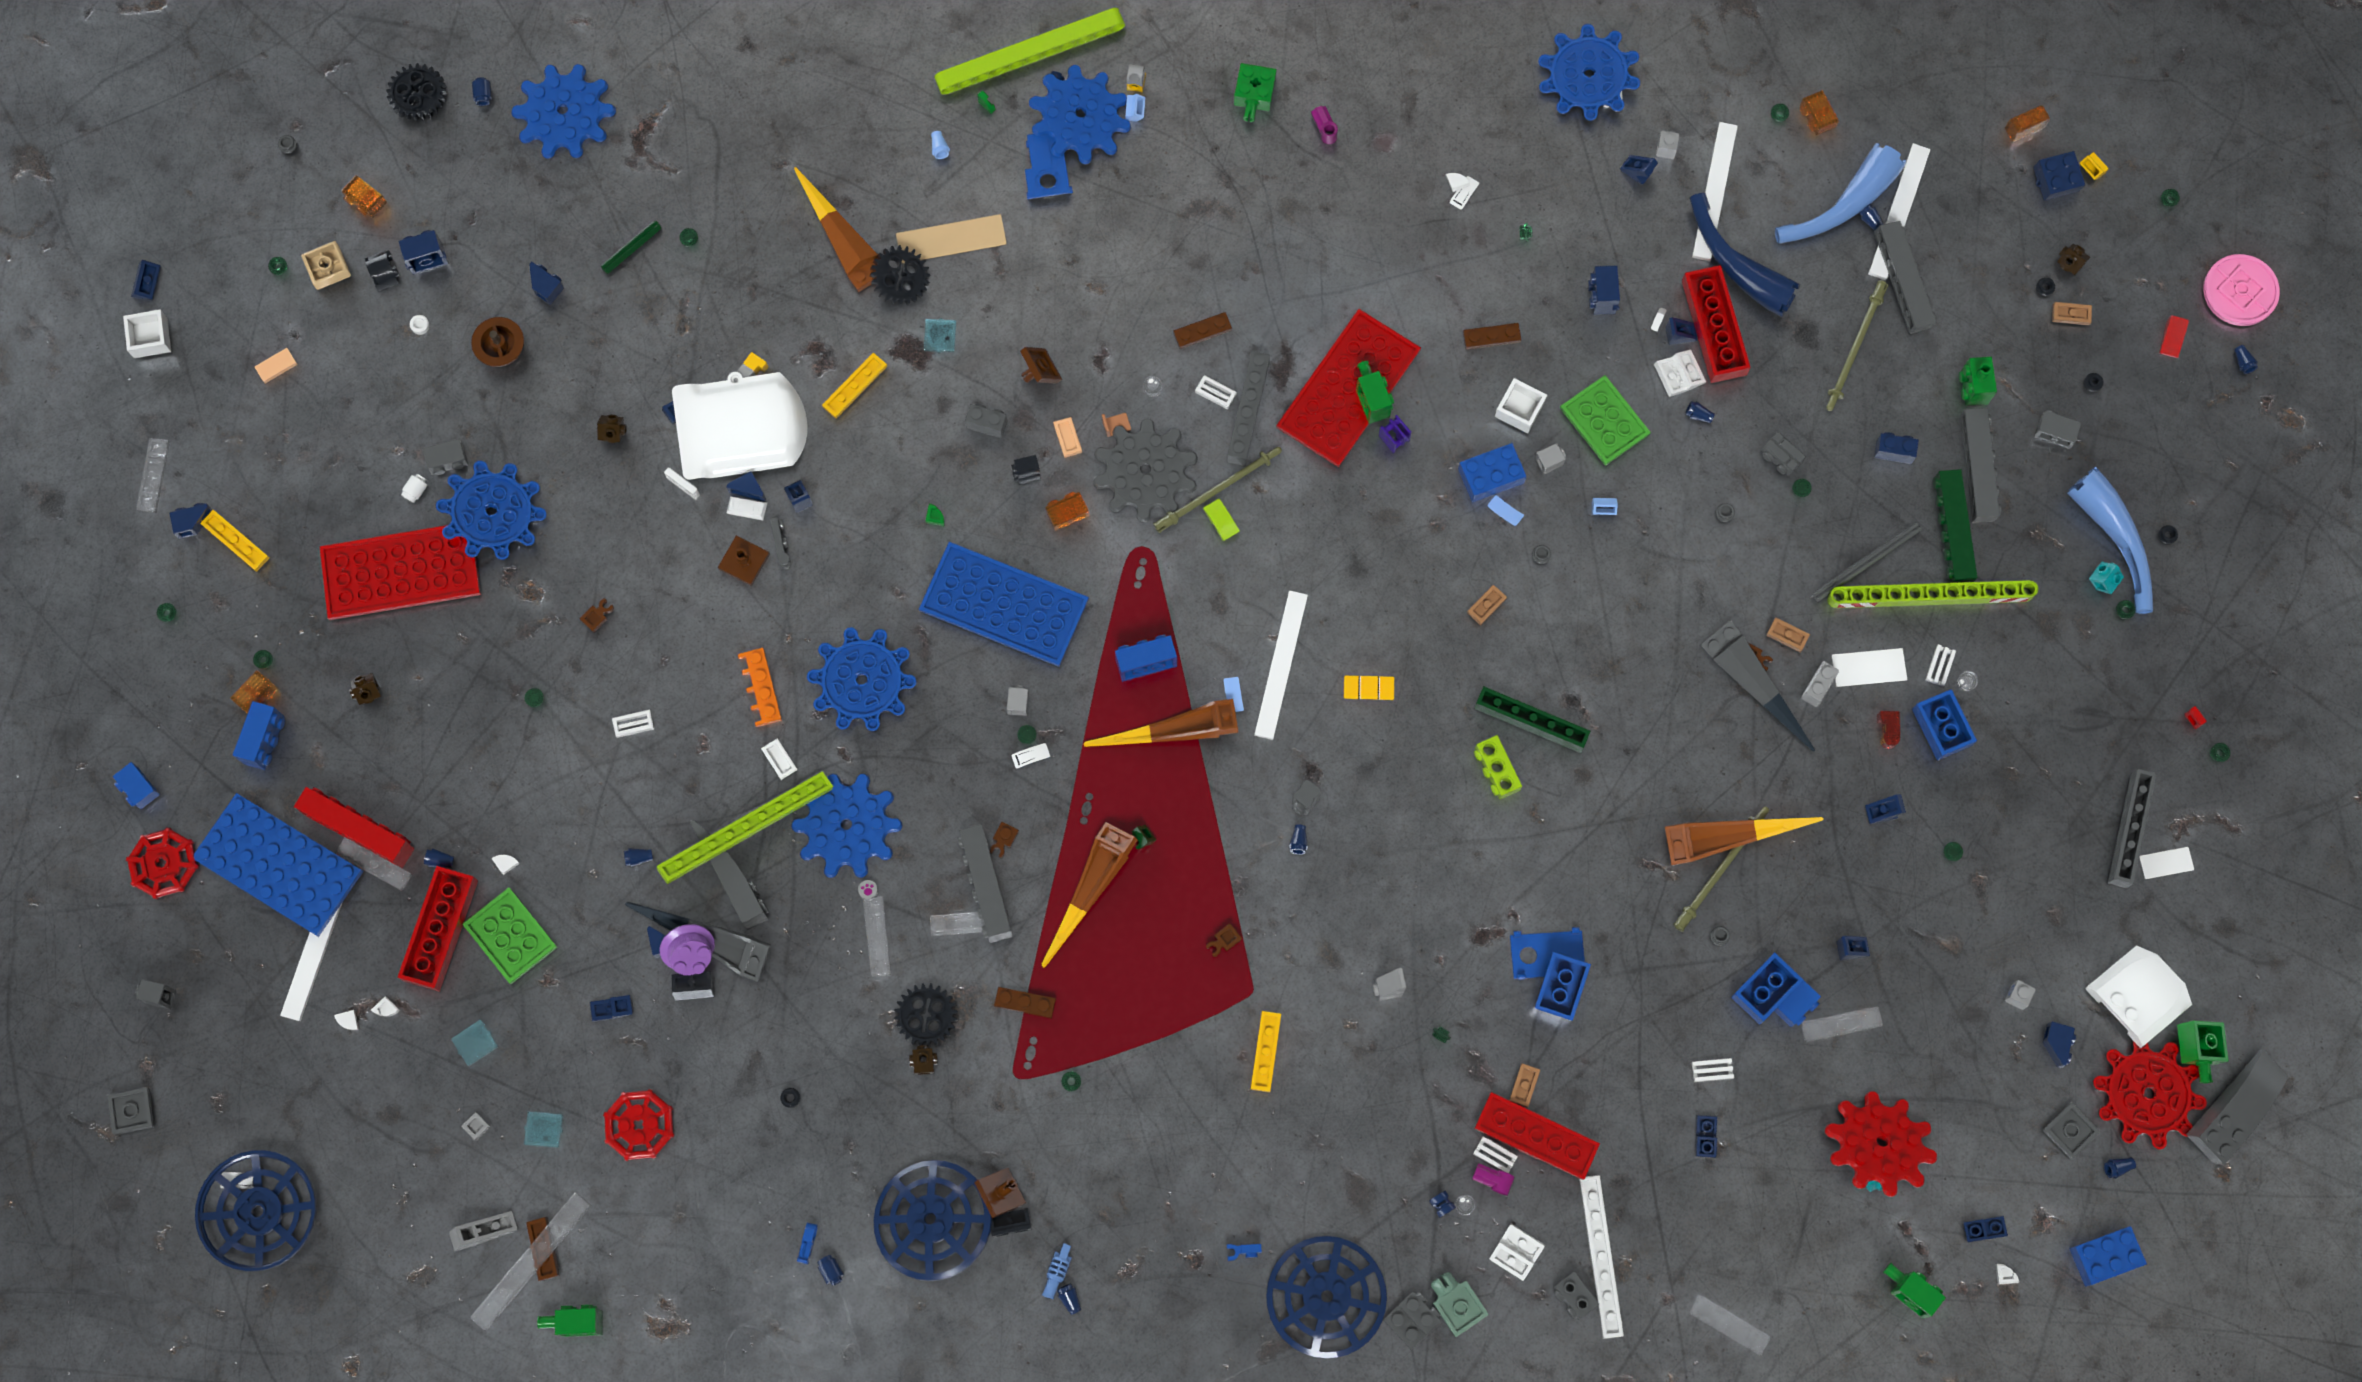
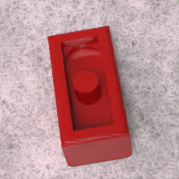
M2173 315L2169 317L2159 354L2174 358L2179 357L2189 323L2188 319Z

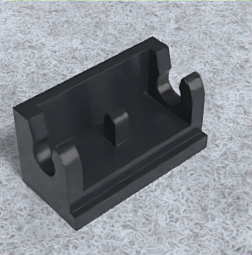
M711 971L693 975L672 974V994L675 1001L714 997V980Z
M1028 1208L1006 1212L992 1218L991 1235L993 1238L1032 1230Z

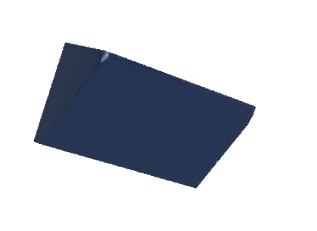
M146 260L139 262L131 297L147 300L153 299L161 265Z

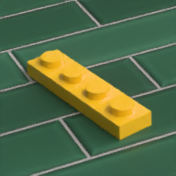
M872 353L822 404V407L837 419L887 368V364L875 353Z
M212 510L200 523L256 572L268 561L269 557L215 510Z
M1262 1011L1251 1090L1270 1093L1281 1020L1280 1013Z

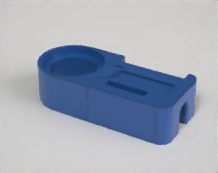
M806 1224L797 1258L798 1263L809 1264L818 1225Z

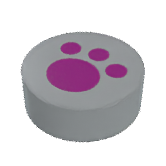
M864 880L859 884L858 893L864 900H872L878 894V887L875 882Z

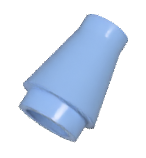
M932 132V155L936 159L948 157L950 148L943 138L942 132Z

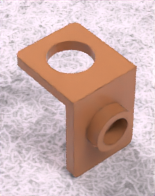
M1126 413L1105 418V414H1102V422L1107 437L1113 436V429L1116 426H1123L1127 432L1131 430Z

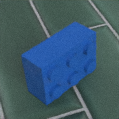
M1513 443L1464 460L1459 463L1458 467L1472 503L1522 485L1527 477Z
M1160 635L1152 641L1142 640L1137 642V645L1130 647L1129 645H1123L1115 651L1116 663L1122 682L1177 667V655L1171 635Z
M1952 689L1919 702L1912 708L1937 761L1972 747L1977 742Z
M252 701L233 756L245 765L265 770L271 763V753L278 744V734L285 725V716L275 707Z
M1553 951L1535 1008L1573 1021L1591 963Z
M1774 953L1731 998L1760 1025L1803 982V979Z
M2131 1226L2069 1248L2085 1287L2147 1265Z

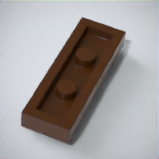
M1226 312L1173 330V334L1179 349L1230 332L1232 327Z
M1519 323L1463 330L1466 350L1521 343Z
M998 987L994 1007L1052 1019L1056 998Z
M548 1217L526 1222L538 1281L560 1276Z

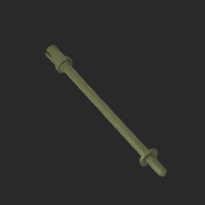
M1877 281L1873 294L1869 296L1871 304L1835 388L1828 390V395L1831 396L1826 406L1828 411H1832L1837 400L1844 397L1841 390L1876 308L1884 302L1883 297L1889 286L1884 281Z
M1276 447L1266 454L1261 451L1259 459L1176 512H1167L1165 517L1153 523L1155 529L1160 534L1171 525L1175 526L1178 524L1177 521H1179L1180 517L1261 465L1270 466L1269 460L1279 455L1282 449Z
M1763 807L1755 818L1751 816L1748 820H1763L1768 814L1769 808ZM1744 845L1731 849L1691 905L1684 906L1682 914L1673 923L1677 930L1683 932L1689 922L1696 918L1697 908Z

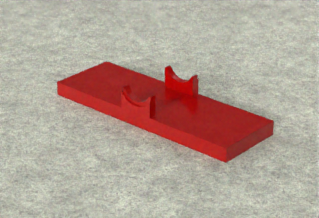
M1492 1092L1474 1128L1518 1149L1519 1152L1525 1153L1536 1160L1539 1159L1581 1180L1585 1179L1600 1143Z

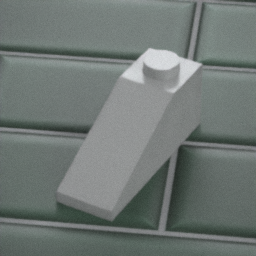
M1398 968L1378 977L1375 981L1376 984H1373L1374 995L1378 996L1379 1001L1402 997L1406 989L1403 969Z
M509 1211L456 1226L449 1232L454 1251H459L512 1233L518 1229L513 1213Z

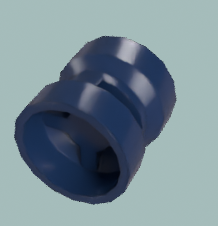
M1446 1190L1429 1200L1430 1204L1437 1209L1439 1218L1456 1208L1454 1203L1448 1199L1449 1195Z

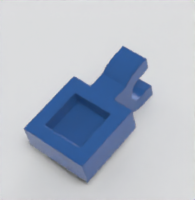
M1227 1244V1249L1235 1251L1234 1256H1228V1261L1236 1260L1239 1254L1246 1255V1258H1256L1258 1254L1262 1253L1261 1244L1241 1246Z

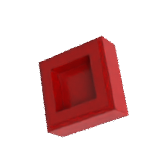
M2196 706L2184 714L2194 729H2198L2207 722Z

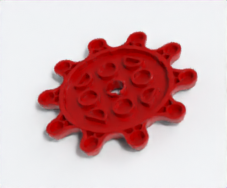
M2133 1041L2134 1050L2129 1056L2122 1055L2116 1049L2109 1050L2106 1053V1059L2113 1067L2112 1074L2110 1076H2097L2093 1080L2094 1087L2097 1090L2106 1092L2109 1096L2108 1104L2099 1110V1117L2104 1121L2115 1118L2121 1120L2124 1125L2121 1138L2128 1144L2133 1143L2139 1134L2145 1133L2151 1138L2153 1147L2161 1150L2167 1145L2166 1135L2170 1130H2176L2182 1136L2188 1137L2186 1134L2193 1127L2187 1119L2188 1112L2191 1109L2202 1110L2207 1105V1100L2204 1096L2197 1095L2191 1090V1083L2199 1078L2198 1066H2179L2176 1062L2179 1050L2177 1045L2172 1042L2165 1044L2160 1052H2153L2150 1050L2148 1043L2140 1048ZM2146 1088L2153 1090V1098L2150 1099L2144 1096Z
M1874 1091L1866 1093L1864 1096L1865 1106L1861 1108L1854 1106L1847 1100L1838 1104V1111L1843 1115L1844 1123H1831L1825 1127V1134L1840 1143V1150L1832 1153L1830 1156L1831 1163L1835 1166L1850 1165L1855 1171L1852 1183L1856 1188L1863 1189L1867 1186L1868 1182L1877 1181L1881 1184L1884 1194L1888 1197H1894L1897 1194V1183L1900 1180H1906L1917 1188L1922 1187L1925 1180L1918 1169V1165L1921 1163L1934 1164L1937 1161V1153L1925 1147L1921 1141L1923 1137L1931 1133V1125L1926 1121L1920 1123L1912 1122L1907 1117L1909 1104L1906 1100H1898L1893 1107H1887L1881 1103L1878 1094ZM1879 1138L1887 1142L1886 1146H1880L1877 1143V1139Z

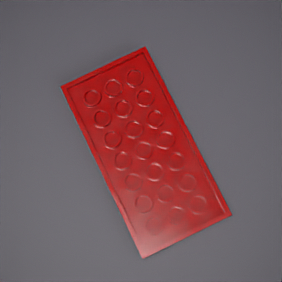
M1358 309L1278 422L1276 428L1339 468L1369 425L1356 392L1358 378L1362 377L1358 364L1363 361H1369L1372 373L1380 371L1381 376H1385L1388 385L1386 387L1387 392L1391 393L1421 351V347Z
M445 526L319 546L327 618L335 620L481 595L476 557L466 555L465 547L467 540L464 537L459 536L453 539H446L442 534Z

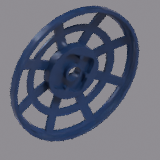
M252 1150L234 1155L219 1164L209 1174L199 1191L195 1205V1223L199 1238L205 1249L216 1260L233 1269L263 1271L279 1266L292 1258L303 1247L310 1236L316 1218L317 1203L315 1191L305 1171L286 1156L266 1150ZM260 1157L280 1160L288 1164L290 1168L284 1176L271 1170L261 1169ZM251 1158V1171L240 1174L231 1182L221 1175L233 1164ZM296 1172H298L307 1185L311 1201L300 1203L297 1191L290 1182ZM262 1176L273 1177L279 1180V1183L273 1190L262 1187ZM253 1177L254 1188L242 1192L236 1187L243 1180ZM217 1181L225 1189L219 1197L216 1212L204 1213L207 1194L212 1184ZM285 1187L291 1193L294 1204H282L279 1195ZM229 1193L233 1194L237 1198L234 1209L223 1211ZM257 1206L263 1208V1214L259 1217H255L253 1213ZM311 1210L308 1228L299 1242L292 1234L298 1224L300 1211ZM294 1212L292 1223L289 1229L286 1230L280 1225L283 1213ZM223 1219H234L239 1229L232 1236L226 1230ZM204 1221H217L219 1231L226 1240L218 1250L212 1245L207 1236ZM274 1230L281 1236L275 1243L264 1247V1235ZM246 1233L256 1236V1248L239 1244L238 1241ZM285 1242L294 1248L281 1259L263 1265L264 1253L278 1248ZM232 1247L245 1253L255 1254V1266L238 1264L227 1259L224 1255Z
M939 1160L922 1161L913 1164L895 1175L883 1189L874 1213L876 1242L888 1263L906 1276L923 1281L948 1279L971 1266L984 1250L992 1225V1217L982 1197L984 1215H973L970 1202L964 1193L972 1185L977 1189L974 1183L977 1181V1178L957 1164ZM929 1166L927 1178L916 1180L908 1186H905L899 1180L903 1175L912 1170ZM938 1166L954 1169L963 1174L967 1179L957 1186L949 1180L937 1177ZM928 1183L927 1195L917 1199L910 1192L915 1187ZM936 1183L945 1185L953 1191L945 1198L935 1195ZM894 1185L900 1193L893 1203L890 1215L879 1216L883 1200L889 1189ZM905 1197L911 1204L907 1215H896L898 1206ZM958 1197H960L964 1205L965 1214H955L951 1203ZM927 1215H935L936 1219L933 1224L926 1223ZM896 1223H907L910 1233L903 1241H901L897 1233ZM965 1223L961 1236L956 1240L950 1234L954 1224ZM984 1223L980 1240L974 1251L969 1254L962 1245L969 1235L971 1224ZM879 1224H890L892 1237L898 1245L891 1255L887 1252L882 1242ZM915 1239L925 1243V1255L910 1250L908 1248ZM945 1240L951 1246L944 1252L933 1255L934 1243ZM903 1252L914 1259L925 1261L926 1274L908 1270L896 1261ZM955 1252L964 1259L961 1264L950 1270L934 1273L933 1261L947 1258Z
M1314 1237L1294 1245L1277 1261L1267 1285V1309L1276 1331L1292 1348L1316 1358H1338L1359 1350L1376 1334L1386 1311V1285L1377 1263L1360 1246L1339 1237ZM1318 1242L1334 1243L1332 1254H1319L1307 1258L1301 1249ZM1342 1245L1357 1251L1370 1265L1359 1270L1351 1261L1340 1256ZM1295 1253L1301 1263L1292 1271L1287 1283L1276 1281L1277 1273L1283 1263ZM1320 1260H1331L1328 1272L1317 1273L1311 1263ZM1338 1263L1346 1265L1355 1274L1345 1280L1336 1274ZM1303 1268L1311 1277L1305 1287L1293 1284ZM1375 1272L1380 1285V1305L1369 1302V1289L1365 1277ZM1360 1281L1362 1286L1363 1301L1351 1298L1350 1286ZM1273 1288L1285 1291V1304L1289 1316L1280 1322L1276 1317L1273 1306ZM1330 1291L1333 1295L1332 1301L1324 1302L1321 1298L1322 1292ZM1291 1292L1303 1295L1304 1306L1294 1312L1292 1307ZM1349 1306L1360 1308L1361 1311L1358 1317L1349 1325L1344 1317L1345 1312ZM1367 1310L1379 1313L1372 1329L1359 1341L1353 1330L1362 1322ZM1309 1313L1318 1319L1316 1330L1314 1331L1306 1327L1299 1319ZM1337 1319L1343 1329L1334 1333H1323L1326 1321ZM1294 1323L1301 1331L1314 1337L1312 1348H1306L1295 1342L1287 1335L1284 1329ZM1346 1335L1352 1344L1351 1347L1339 1351H1319L1322 1339H1336Z

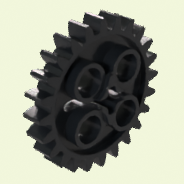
M417 63L415 68H413L409 64V69L406 70L405 67H402V73L396 71L398 76H391L393 83L388 82L390 89H386L388 93L387 99L390 102L391 108H393L396 114L399 113L401 118L406 115L407 120H410L412 116L415 121L418 120V117L425 120V115L431 118L432 111L437 114L436 108H443L440 102H446L444 96L447 95L445 90L447 86L444 83L443 77L440 76L438 71L434 72L432 66L428 69L427 65L424 64L421 68L419 63ZM421 78L420 81L414 82L416 79ZM433 90L432 93L426 94L428 91Z
M901 245L897 247V250H895L894 246H891L890 252L885 248L883 254L879 253L877 255L879 259L873 260L875 265L870 267L874 272L869 276L875 278L871 284L877 285L874 291L880 290L878 297L886 296L885 302L892 299V305L896 301H898L899 306L903 304V301H905L906 305H909L910 299L915 303L917 297L921 298L923 296L921 292L927 291L925 286H928L930 283L928 280H925L930 277V274L925 273L929 267L923 266L926 260L920 261L921 254L915 256V249L908 252V246L904 250H902ZM902 260H904L905 264L901 272L902 279L899 281L898 291H896L895 287L899 279L898 272L901 270ZM889 261H895L897 268L891 267ZM907 266H912L915 269V273H910L907 270ZM885 278H890L893 281V285H887ZM903 283L909 284L911 290H905Z
M922 983L921 989L914 985L915 991L912 992L907 989L909 995L905 996L902 994L901 997L904 1001H897L900 1008L894 1009V1011L899 1015L895 1016L894 1020L900 1022L895 1026L896 1028H903L899 1034H906V1041L912 1038V1045L919 1041V1046L923 1045L924 1042L929 1048L931 1042L938 1046V1039L945 1042L944 1035L951 1036L948 1030L956 1029L952 1022H958V1019L953 1017V1015L958 1014V1011L952 1010V1008L957 1005L956 1003H950L953 997H946L947 990H944L942 993L940 992V986H937L934 990L932 983H930L929 988H926L924 983ZM930 998L931 1001L928 1007V1013L931 1015V1017H927L926 1029L923 1033L922 1027L924 1024V1018L922 1014L926 1013L927 999ZM916 1000L923 1001V1006L919 1009L913 1007V1003ZM941 1003L943 1008L941 1011L935 1012L932 1010L933 1005ZM918 1019L920 1021L919 1026L911 1028L909 1025L911 1020ZM932 1022L939 1023V1028L936 1031H930L929 1025Z

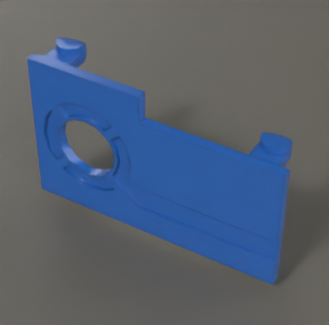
M1028 134L1026 146L1029 148L1032 168L1025 169L1028 192H1026L1027 200L1073 193L1072 186H1069L1064 154L1061 157H1055L1051 153L1054 139L1050 135L1036 136ZM1046 174L1053 175L1056 179L1055 185L1052 188H1044L1040 184L1042 176Z
M1572 927V931L1521 934V931H1513L1514 934L1510 935L1514 979L1523 980L1526 978L1545 977L1553 951L1585 961L1583 936L1580 927ZM1526 947L1534 949L1537 954L1536 961L1532 964L1524 963L1520 958L1522 949Z

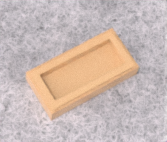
M285 348L256 365L255 369L266 384L298 364L288 348Z
M1069 417L1053 422L1064 458L1082 453L1072 418Z

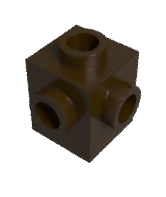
M2072 244L2069 248L2065 246L2058 254L2061 257L2057 262L2063 270L2070 271L2073 275H2076L2090 259V256L2085 253L2081 246Z
M613 414L601 415L597 422V440L616 443L621 441L623 435H626L627 425L624 424V417H618Z
M373 672L364 676H357L351 681L349 692L352 699H356L359 705L371 703L381 697L380 687Z
M928 1045L917 1046V1049L912 1050L913 1055H909L910 1067H914V1075L935 1074L934 1065H938L937 1053H933V1049L929 1048ZM921 1058H927L925 1062H920Z

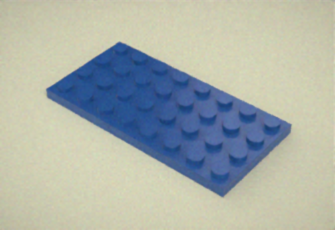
M949 542L922 600L919 611L1060 667L1089 597Z
M237 793L194 853V859L318 937L363 873L361 869Z

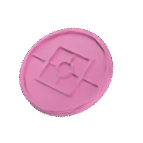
M2234 254L2220 259L2211 267L2204 280L2203 292L2207 305L2218 318L2229 324L2250 326L2265 320L2274 311L2279 301L2280 287L2276 275L2266 263L2250 255Z

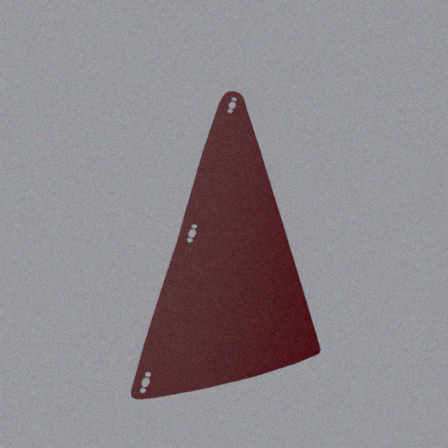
M1144 546L1136 547L1129 553L1121 573L1099 663L1066 829L1028 993L1056 998L1052 1019L1023 1013L1013 1064V1075L1018 1079H1031L1105 1059L1170 1036L1223 1012L1248 998L1254 990L1199 739L1084 746L1086 741L1134 730L1192 710L1158 561L1155 553ZM1141 558H1145L1147 560V563L1145 565H1141L1139 563ZM1143 566L1145 568V576L1142 580H1137L1136 570L1138 567ZM1136 581L1141 582L1140 588L1134 587ZM1160 635H1171L1177 655V667L1124 682L1121 681L1115 658V651L1120 646L1129 645L1130 647L1137 645L1136 643L1142 640L1152 641ZM1091 793L1093 799L1087 800L1086 794ZM1089 801L1092 806L1091 812L1088 816H1084L1082 814V806L1085 802ZM1082 817L1087 818L1088 822L1086 824L1080 823ZM1107 822L1130 835L1133 834L1132 831L1136 827L1146 825L1156 838V841L1144 848L1136 849V846L1139 844L1137 839L1136 844L1128 854L1127 861L1047 966L1043 967L1042 962L1075 894L1094 840L1104 824ZM1228 924H1231L1242 940L1227 952L1222 948L1220 954L1217 957H1213L1212 954L1217 951L1216 947L1212 946L1207 950L1206 945L1212 941L1216 942L1217 939L1214 936ZM1031 1037L1037 1038L1036 1044L1032 1045L1030 1043ZM1029 1046H1034L1036 1050L1033 1060L1028 1061L1025 1056L1026 1050ZM1025 1062L1031 1063L1032 1066L1030 1069L1027 1070L1024 1068Z

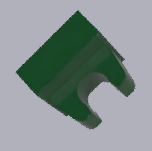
M1146 825L1138 826L1132 831V836L1139 841L1136 849L1144 848L1156 841V838Z

